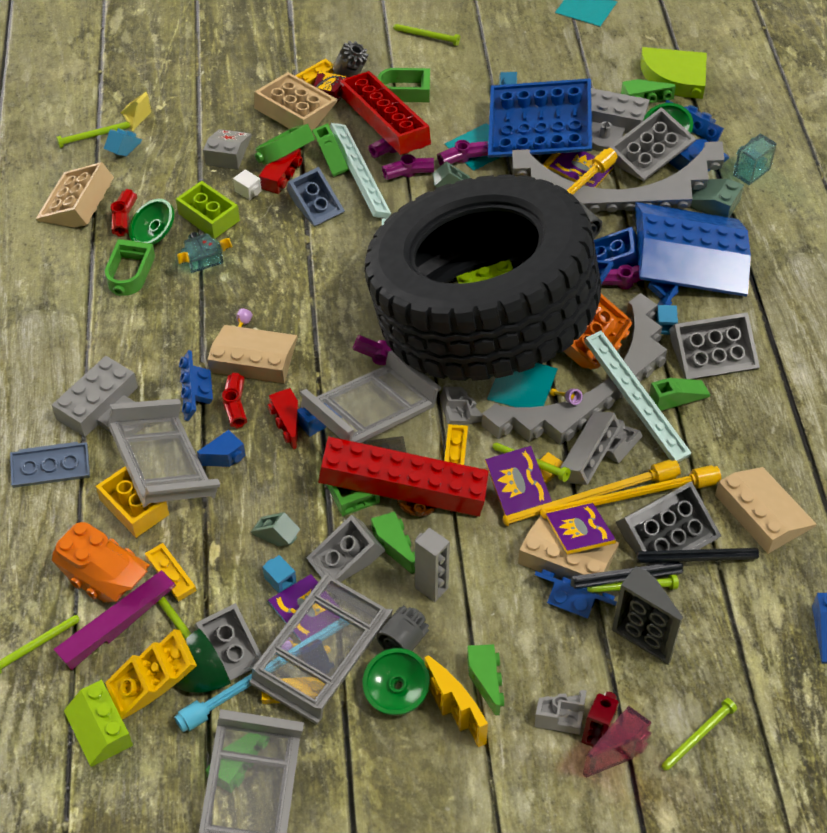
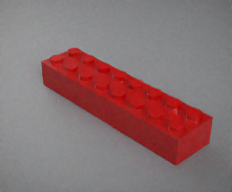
M370 71L340 80L342 98L400 155L408 154L410 151L431 145L429 125Z
M328 436L318 483L480 517L485 502L489 470Z

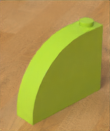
M642 47L640 67L648 81L675 84V96L703 99L706 85L707 53Z

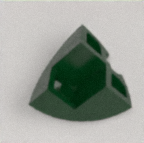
M199 628L190 634L185 641L197 666L174 686L183 691L201 693L214 691L231 684L220 657L203 631Z

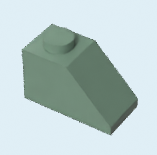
M447 161L432 173L433 184L436 188L449 183L455 184L456 181L470 178L469 175Z
M285 512L261 517L251 530V533L279 547L291 545L296 540V535L300 528Z

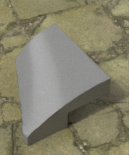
M443 387L439 398L447 424L468 425L482 421V413L476 408L477 403L467 395V392L462 387Z
M618 419L621 428L605 456L614 462L620 463L643 435L640 430L627 427L623 420Z
M580 690L579 695L567 697L566 693L558 694L556 697L547 696L539 698L535 714V727L580 735L587 691Z

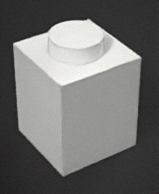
M243 170L233 178L235 192L248 200H251L262 191L260 178L247 170Z

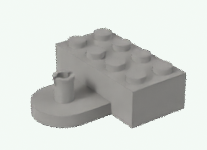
M591 88L592 148L598 151L609 148L622 138L624 133L630 132L643 122L648 112L650 100Z
M107 356L103 357L52 404L56 420L83 437H86L98 425L111 432L108 427L111 411L110 404L135 402L128 398L138 388L135 373ZM145 424L122 425V429L126 436L138 433Z

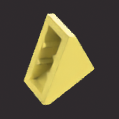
M147 92L134 99L121 111L125 120L130 123L131 131L151 113Z

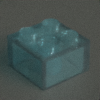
M761 133L755 138H751L746 145L741 146L737 151L738 156L734 164L733 176L750 186L771 169L777 143Z

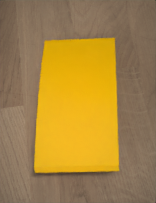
M173 629L160 643L153 642L140 656L132 655L105 682V685L121 718L125 719L167 692L190 673L197 664L181 631Z
M429 655L426 656L425 666L430 674L429 689L442 716L451 713L460 731L469 728L477 746L486 745L488 723L475 701L447 669Z

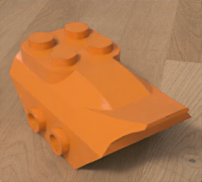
M601 294L599 305L591 324L587 326L586 331L578 340H574L573 344L564 350V353L582 368L598 369L601 364L585 344L586 337L602 330L617 351L622 345L620 341L629 335L630 331L628 329L632 325V321Z
M79 522L73 525L57 542L52 555L53 563L66 575L75 588H82L92 599L97 598L102 602H117L126 591L131 590L148 572L147 568L150 566V564L135 556L130 549L122 548L114 539H108L103 532L86 522Z

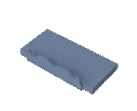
M87 442L64 443L10 452L11 485L13 488L90 478Z

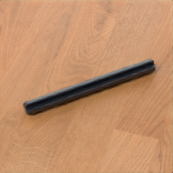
M728 548L636 552L635 557L637 563L752 560L759 558V549Z
M671 562L638 568L648 571L653 577L657 578L682 574L684 566L680 562ZM634 568L571 577L570 585L574 589L622 583Z

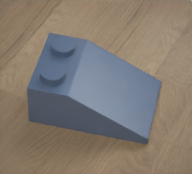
M319 167L288 181L287 192L295 205L314 227L345 212Z

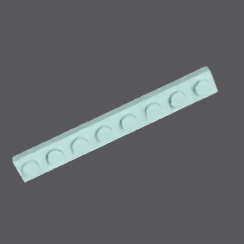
M331 123L329 127L373 217L388 218L391 212L348 128L343 124Z
M602 330L586 337L584 342L668 458L677 462L688 458L691 455V451Z

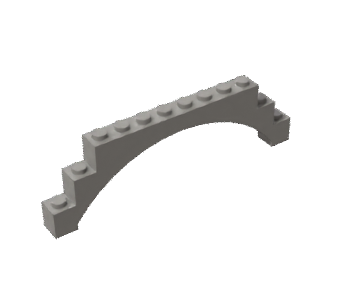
M723 141L705 142L703 150L687 166L677 173L653 184L629 189H601L583 185L573 196L592 213L598 211L614 212L617 210L633 211L635 210L636 202L686 209L692 203V188L696 190L706 188L709 180L708 169H722L724 163ZM530 149L512 150V167L515 177L521 175L534 177L536 180L543 179L566 190L575 183L555 174L539 163L530 154Z
M642 293L628 302L626 315L632 321V343L624 358V362L639 382L645 377L648 378L656 368H660L665 364L667 349L658 343L662 337V326L654 321L657 316V304ZM609 377L591 391L583 394L582 401L577 405L570 404L567 401L539 407L499 406L496 403L482 413V426L497 439L509 434L513 429L528 442L540 437L544 432L561 445L565 441L571 440L576 432L584 429L594 411L603 412L606 408H611L616 400L624 396Z

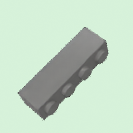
M593 412L561 468L567 467L571 470L570 477L566 481L567 483L588 485L621 428L615 413Z
M428 528L424 533H420L414 542L415 589L433 602H436L449 586L450 542L431 528Z

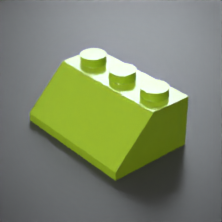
M102 680L81 689L65 708L64 713L90 767L133 746L130 734Z

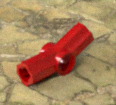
M130 189L122 191L118 200L111 204L112 233L118 237L128 233V214L137 200V194Z
M232 373L227 377L222 399L230 426L237 429L247 423L241 403L245 378L239 373Z

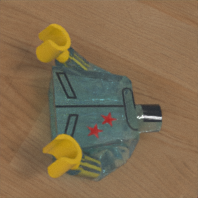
M192 232L189 234L188 239L184 241L185 247L177 254L179 264L188 262L190 272H198L222 264V251H226L233 246L230 238L218 241L211 238L209 234L199 236L198 233Z

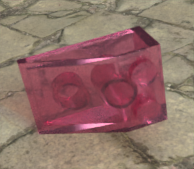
M628 706L587 754L583 775L587 778L632 760L637 753L642 754L649 744L647 740L651 736L650 727L652 722Z

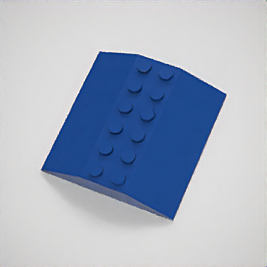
M591 78L491 86L488 158L512 156V150L530 149L531 155L592 151Z
M639 202L635 203L639 279L747 297L751 252L748 230L739 219Z

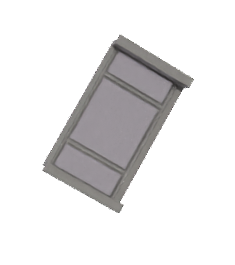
M391 350L388 352L385 366L315 397L307 389L300 391L302 396L301 408H306L340 439L362 443L433 408L437 393L441 390V387L424 373L405 364Z
M179 399L110 404L111 411L108 427L143 508L155 502L209 496L215 498L217 488L220 487L218 479L208 480L179 419L181 402Z
M326 572L254 665L249 684L318 725L323 716V708L382 626L392 617L393 609L382 607L330 577Z
M220 709L199 833H287L299 742L304 722Z

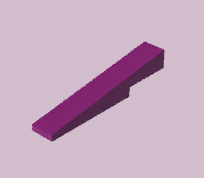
M161 570L54 648V651L73 670L105 641L111 643L176 586L175 583Z

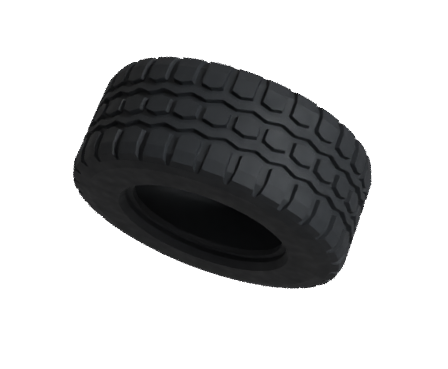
M481 176L476 179L469 178L456 181L455 184L449 183L436 188L435 191H428L416 197L415 201H410L398 209V212L393 213L385 220L384 225L378 228L373 239L370 241L365 258L367 286L387 345L408 366L410 365L421 373H428L430 376L442 379L449 377L450 380L466 381L472 378V381L489 380L493 376L501 378L513 375L516 371L520 373L534 368L537 363L543 364L556 356V353H562L570 347L573 341L578 340L586 331L587 326L591 324L596 314L601 297V279L588 214L576 197L566 189L554 185L552 182L543 179L536 180L534 177ZM510 260L512 267H516L502 275L483 281L461 284L451 283L459 275L478 270L482 267H488L501 261Z

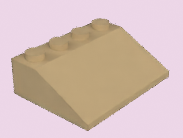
M289 72L254 92V109L289 129L308 124L312 131L337 103L336 98Z
M102 162L64 172L36 220L73 228L86 226L90 222L93 213L97 210L100 201L104 198L105 192L111 186V182L114 179L113 175Z
M224 325L212 343L207 359L211 373L231 375L232 373H239L244 378L285 384L298 337L292 334Z
M764 467L735 472L718 482L715 496L767 554L817 525Z
M540 515L528 532L519 550L518 564L541 573L543 569L555 573L554 578L562 580V577L571 579V577L607 572L620 542L616 541L615 544L567 555L547 518L543 519Z

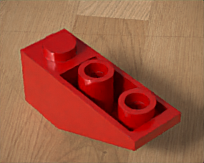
M297 149L267 164L259 175L261 189L279 194L286 187L288 180L294 176L295 170L302 164L301 149Z
M287 388L269 395L267 407L269 413L276 417L275 423L278 429L282 428L285 442L290 443L294 450L297 448V410L299 406L291 388Z

